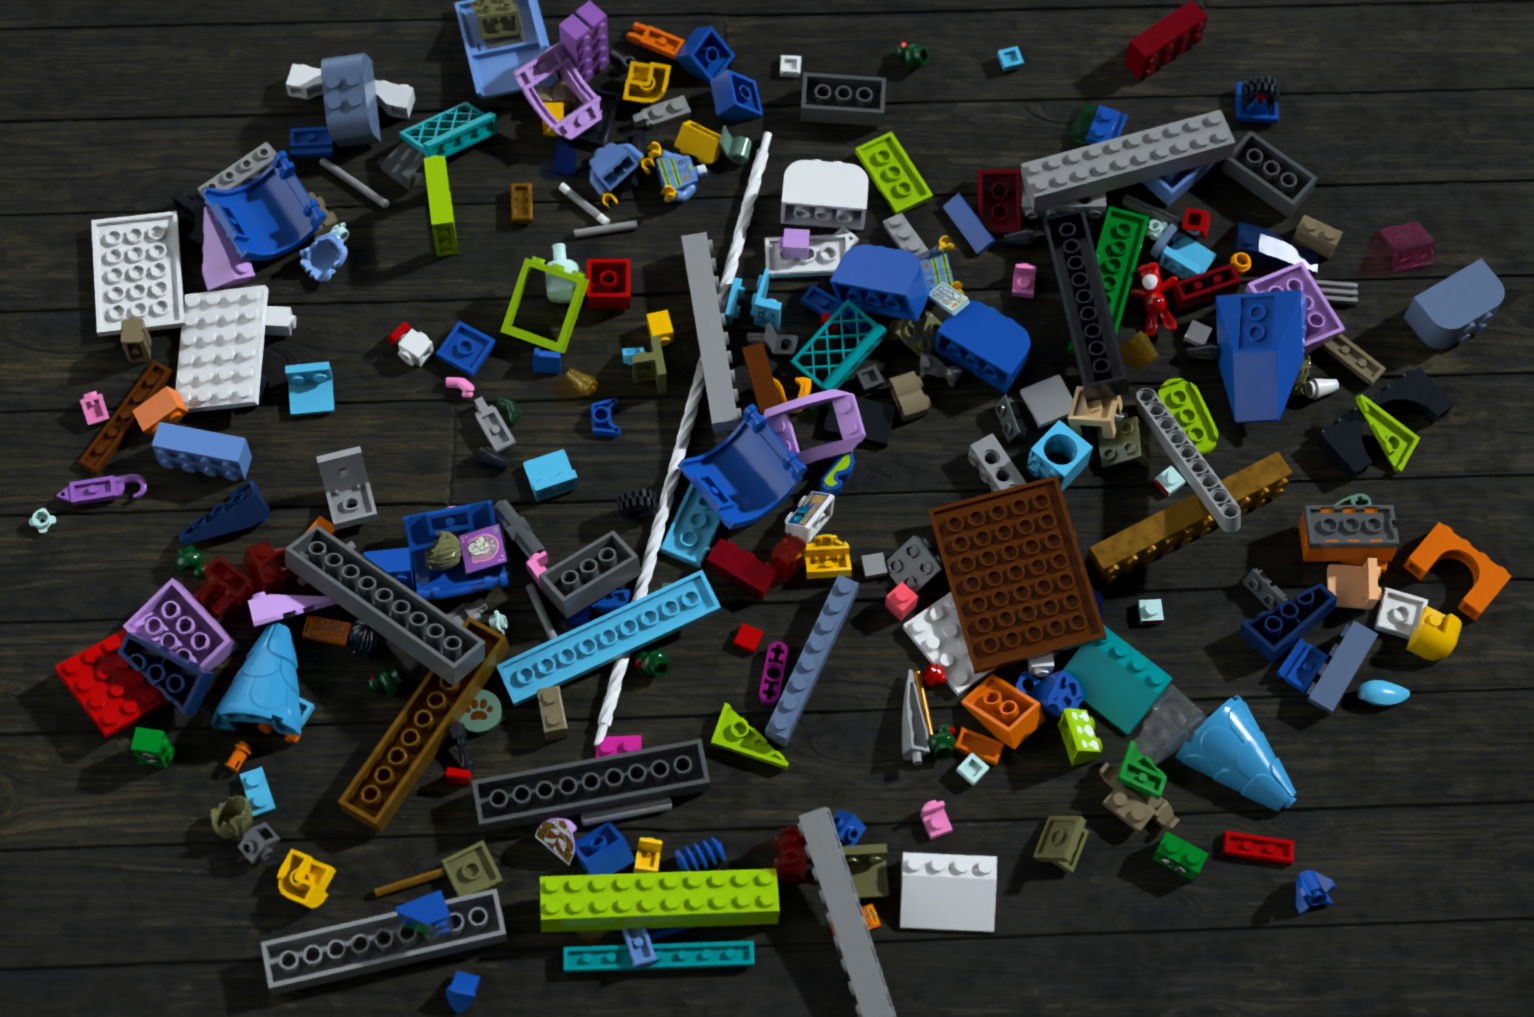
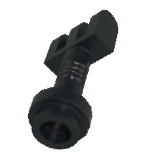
M452 722L449 726L452 739H456L461 760L457 767L458 769L474 771L476 763L475 760L470 761L467 752L465 737L468 736L465 725L462 722Z

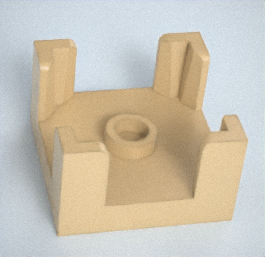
M1077 386L1068 415L1069 428L1081 437L1080 425L1101 426L1103 437L1114 439L1116 433L1114 422L1116 409L1118 413H1121L1123 407L1121 395L1086 402L1083 387Z

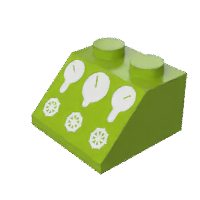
M1063 709L1058 726L1071 765L1075 766L1098 760L1103 747L1100 738H1096L1094 733V719L1089 717L1087 710Z

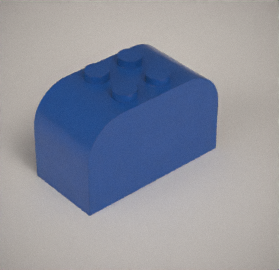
M862 244L849 249L843 255L830 280L837 298L842 302L848 299L861 311L911 321H918L931 291L920 261L915 254L903 249L886 248L881 245Z
M969 300L970 304L955 316L949 314L938 329L934 351L1007 394L1025 368L1030 348L1029 334L1014 319L1001 315L995 308L988 307L978 301Z

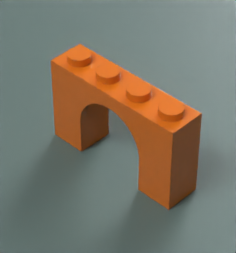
M1438 522L1410 555L1403 567L1422 580L1432 566L1442 559L1452 558L1465 563L1473 574L1474 584L1457 608L1476 621L1512 576L1508 574L1505 568L1492 562L1485 553L1479 552L1472 547L1469 541L1456 535L1449 526Z

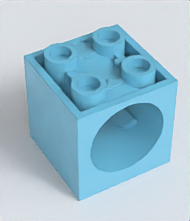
M1058 420L1031 448L1026 468L1032 476L1038 477L1041 480L1057 476L1063 491L1087 466L1093 447ZM1059 453L1068 458L1070 463L1058 465L1048 460L1045 455Z

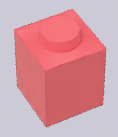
M901 582L886 596L885 607L901 621L916 607L918 596Z

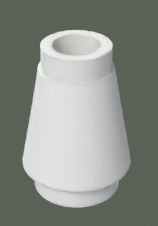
M1311 378L1305 383L1307 397L1314 400L1339 390V383L1336 379Z

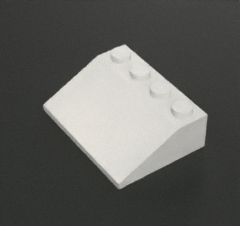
M903 852L901 859L900 929L994 933L997 857Z

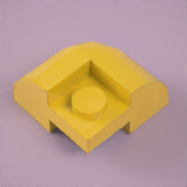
M631 61L623 100L643 104L658 101L665 94L668 87L671 65Z
M1426 606L1422 609L1417 628L1412 630L1406 650L1431 661L1444 659L1451 654L1457 644L1462 622L1452 613L1446 616Z
M291 849L277 875L279 889L286 898L309 908H316L327 898L328 894L325 890L336 870L329 865L314 860L307 854Z

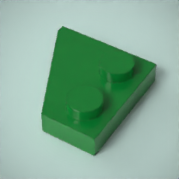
M1131 740L1127 745L1116 781L1158 800L1162 795L1167 776L1155 767L1153 761L1148 756L1144 757L1136 748L1137 743Z

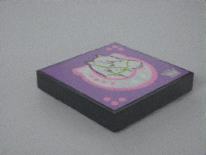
M500 523L458 535L465 574L468 578L510 565L503 528Z

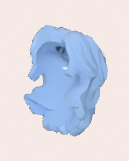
M330 232L318 236L310 247L299 252L302 256L300 265H302V268H306L304 270L306 273L311 272L309 276L316 281H329L336 269L343 265L348 254L347 247L344 246L342 239L336 233Z

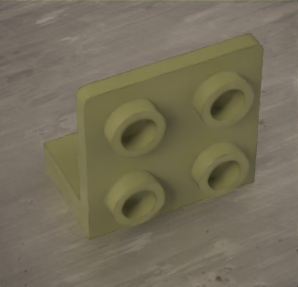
M475 0L470 2V7L477 17L478 37L480 40L520 34L519 11L512 0Z
M924 307L918 321L894 317L886 330L887 336L884 339L888 342L897 339L901 340L920 357V352L931 353L935 346L937 331L942 323Z
M1137 416L1115 422L1116 433L1114 439L1104 438L1101 427L1097 428L1101 466L1103 468L1132 460L1138 461L1144 467L1152 465L1147 425Z
M887 845L842 846L858 898L888 897Z

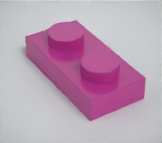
M641 735L604 737L600 746L596 745V758L642 750Z

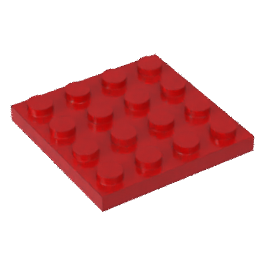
M125 628L55 666V672L106 739L171 703L163 696L164 694L147 681L148 679L144 675L137 672L117 653L128 632Z

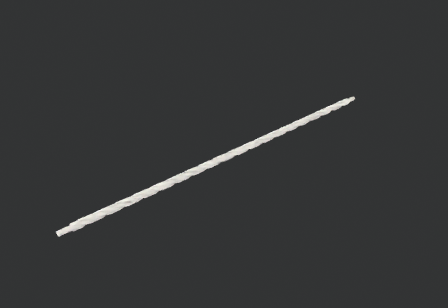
M764 132L760 149H757L756 159L752 166L748 187L727 256L725 270L720 281V289L717 292V295L721 294L723 307L719 308L720 314L724 313L727 307L731 285L738 268V258L743 250L746 230L750 224L754 210V201L760 188L761 175L765 170L769 156L767 151L772 137L770 132ZM701 356L698 360L693 385L689 392L685 413L669 464L668 474L660 496L658 513L655 515L651 535L643 557L642 574L638 576L631 602L646 596L648 593V584L653 575L657 552L665 532V522L671 510L674 491L681 473L677 465L685 458L690 441V432L694 426L699 401L705 387ZM630 654L617 659L614 663L607 693L598 719L599 727L594 742L595 747L596 745L600 746L606 736L607 729L611 726L613 711L617 705L622 679L627 669Z

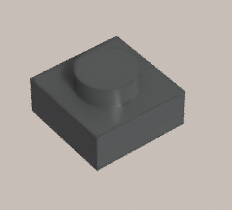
M875 364L856 371L855 376L864 393L884 386V380Z

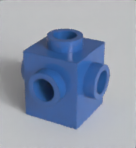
M839 810L833 817L841 845L854 846L865 831V825L855 814Z

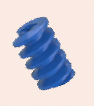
M710 837L709 845L705 840H701L700 848L696 843H692L691 851L687 846H684L683 854L678 849L674 850V857L680 872L691 871V868H694L695 871H700V865H703L708 870L709 862H712L717 867V859H720L724 864L726 863V856L719 838L717 842L714 837Z

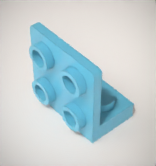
M1181 234L1171 248L1168 246L1165 248L1159 265L1184 280L1205 273L1217 255L1185 234Z
M765 268L764 274L758 277L757 293H754L752 297L751 316H754L753 325L766 327L767 323H771L774 330H779L782 303L772 298L766 299L769 286V269Z
M329 362L285 366V373L289 384L291 416L331 413L335 411L333 378Z
M564 449L523 462V467L537 502L579 488L577 474L575 470H572Z

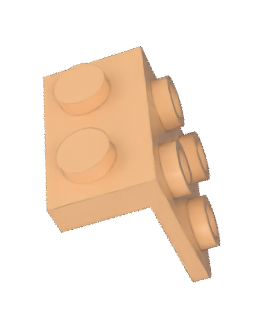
M1368 558L1364 566L1330 564L1327 567V588L1338 597L1335 607L1371 610L1374 608L1377 601L1381 599L1382 594L1381 587H1378L1381 567L1377 566V558Z

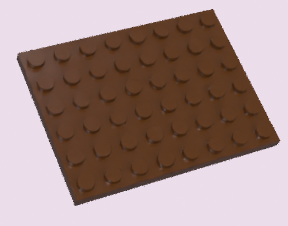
M1057 476L928 509L974 674L1107 640Z

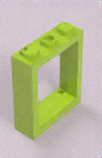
M434 155L424 158L431 225L438 257L458 254L445 156Z
M533 256L532 259L525 258L500 332L556 352L565 353L590 280L584 278V273L573 270L571 274L564 271V266L553 263L552 267L544 264V259ZM532 267L577 283L558 341L512 326Z

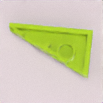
M1363 394L1358 395L1355 401L1396 473L1402 472L1420 437Z
M728 703L724 704L711 740V745L787 769L789 762L785 760L784 756L779 751L773 749L756 729L750 727L743 717L741 718L731 709Z

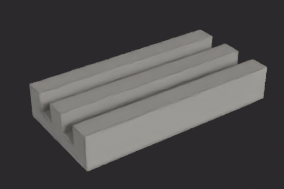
M1315 280L1323 294H1331V296H1325L1328 303L1357 305L1358 283ZM1339 295H1346V296H1352V298H1350V297H1338V296H1339Z

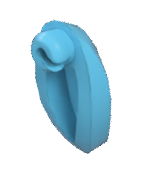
M1383 680L1365 682L1357 691V697L1360 700H1365L1378 706L1395 705L1410 696V692L1406 688Z

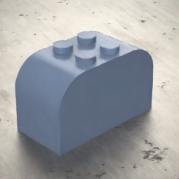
M366 53L322 59L321 77L325 116L332 141L340 148L381 142L373 61Z
M1481 258L1415 296L1404 319L1421 340L1432 348L1446 349L1458 342L1462 344L1473 333L1479 334L1487 328V325L1504 299L1505 291L1503 284Z

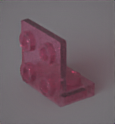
M1409 222L1405 225L1389 226L1385 229H1380L1379 234L1392 248L1391 268L1394 271L1434 263L1435 240L1419 222Z

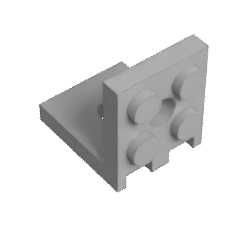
M360 446L317 456L334 529L338 530L378 520ZM341 468H347L344 471H338ZM350 504H357L354 508H347Z

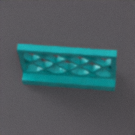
M464 102L399 132V137L425 154V158L434 155L447 157L498 133L496 115L492 112L485 114L468 102ZM467 110V111L470 112V113H460V112ZM457 119H468V121H457Z
M847 299L796 354L790 363L823 391L837 390L887 336L886 328L881 324L878 325ZM847 307L855 312V319L842 320V313ZM856 323V334L843 335V324ZM858 323H868L873 328L868 333L859 334ZM840 324L841 335L828 336V328L831 325ZM857 338V345L854 349H844V339ZM841 339L842 349L829 350L828 340ZM818 340H826L827 350L814 351L813 344ZM829 354H842L843 361L840 364L830 365ZM814 355H827L828 365L815 366ZM802 356H812V366L803 367L798 361ZM828 369V377L821 382L815 377V370Z

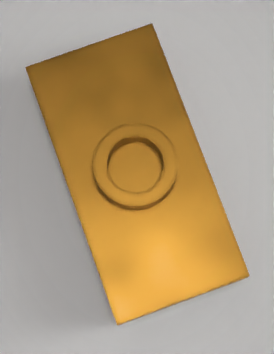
M532 183L511 184L512 224L533 223Z

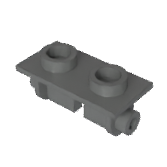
M1004 395L994 406L1007 441L1011 443L1016 437L1018 439L1025 438L1027 436V429L1022 419H1015V417L1020 416L1016 401L1012 397L1007 398V395Z
M1253 568L1242 582L1269 610L1277 607L1283 601H1288L1287 595L1276 585L1273 587L1270 585L1272 581L1262 570L1259 571L1257 568Z

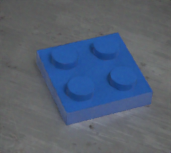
M458 321L437 351L436 357L474 377L496 345V340Z

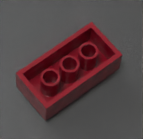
M1190 0L1130 40L1124 64L1139 80L1145 76H1151L1157 68L1166 66L1172 58L1182 55L1191 45L1195 46L1202 40L1208 15L1193 0Z

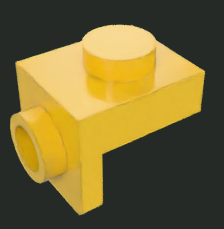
M639 838L634 873H658L662 848L661 840Z

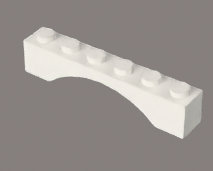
M292 64L286 82L288 95L304 99L323 95L321 68H313L305 64ZM375 80L377 105L389 116L409 119L415 101L413 87L405 84H393L385 80Z

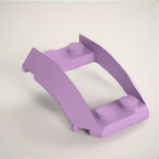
M559 42L547 48L545 52L519 69H515L513 75L526 98L544 122L554 132L568 140H572L602 119V110H600L599 102L601 97L600 95L597 96L587 85L570 57H567L562 42ZM556 70H558L576 97L583 103L582 106L559 121L547 109L533 87Z
M831 389L800 397L765 409L764 417L767 419L769 428L790 452L793 451L798 456L797 460L804 465L836 455L851 453L857 444L861 443L866 437L856 398L852 393ZM832 401L843 440L800 452L789 413Z

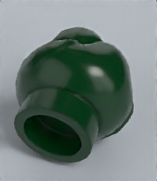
M902 42L895 50L896 56L901 59L905 58L906 67L911 70L920 68L922 64H926L928 61L927 49L921 48L918 44L911 43L907 46L905 42Z
M194 545L176 550L178 556L175 560V565L180 572L184 573L185 569L193 567L192 574L196 579L201 580L207 576L210 566L202 564L203 554L195 550Z
M654 649L649 653L640 651L636 655L635 666L642 668L643 672L647 675L662 677L669 670L667 653L661 649Z
M396 667L393 670L385 668L379 672V677L371 674L367 685L368 689L372 692H379L384 687L387 691V696L393 697L401 692L402 685L407 682V679L400 668Z
M947 723L940 724L937 728V734L932 735L928 740L930 753L935 755L938 760L950 758L953 754L952 750L956 745V740L953 736L956 730Z

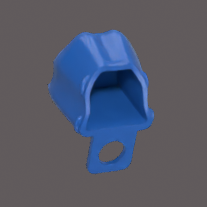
M1064 670L1046 676L1042 681L1029 672L1024 671L1015 685V688L1041 703L1043 712L1052 717H1061L1063 709L1066 708L1078 709L1079 704L1084 699L1078 681ZM1024 679H1030L1033 682V689L1030 692L1023 689L1022 682Z

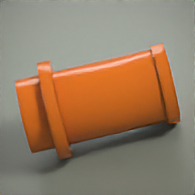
M242 741L239 744H235L236 749L225 763L227 767L235 772L239 771L246 757L252 754L250 752L252 747Z

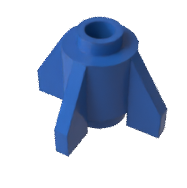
M1305 870L1299 873L1295 883L1296 907L1300 914L1303 915L1311 908L1310 905L1317 906L1323 903L1331 906L1333 904L1328 893L1336 888L1333 879L1316 871Z

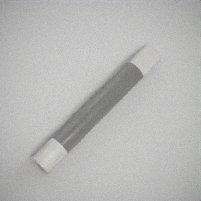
M565 183L560 184L558 189L601 224H609V218Z

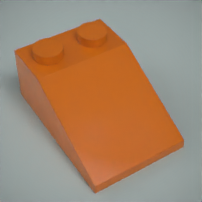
M993 673L961 701V704L998 740L1012 749L1017 748L1045 722L1041 703Z

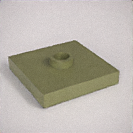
M483 840L441 860L458 897L488 891L504 883Z

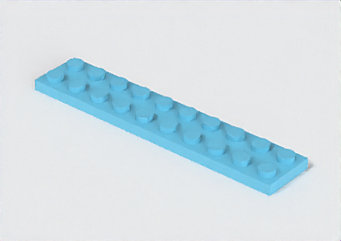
M700 570L496 666L516 707L537 697V690L561 686L720 612L722 609L703 570Z

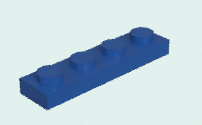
M813 284L800 301V304L817 314L822 315L828 311L830 316L844 303ZM847 307L842 313V320L855 319V312ZM856 323L843 324V329L851 334H856ZM858 323L859 334L868 333L873 328L868 323Z

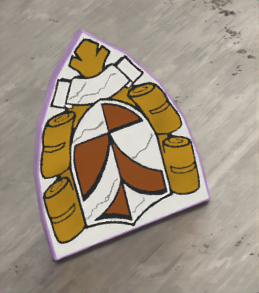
M562 818L546 820L537 829L535 838L567 865H571L575 854L573 833L577 830L576 825L570 820Z

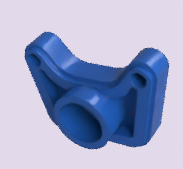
M616 398L596 402L590 406L592 432L594 435L619 437L621 435L620 428L614 425L611 420L612 411L618 407V400Z

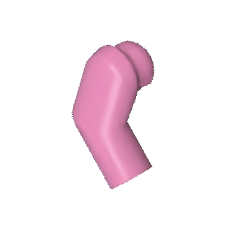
M446 377V388H459L462 390V397H473L474 385L467 379Z

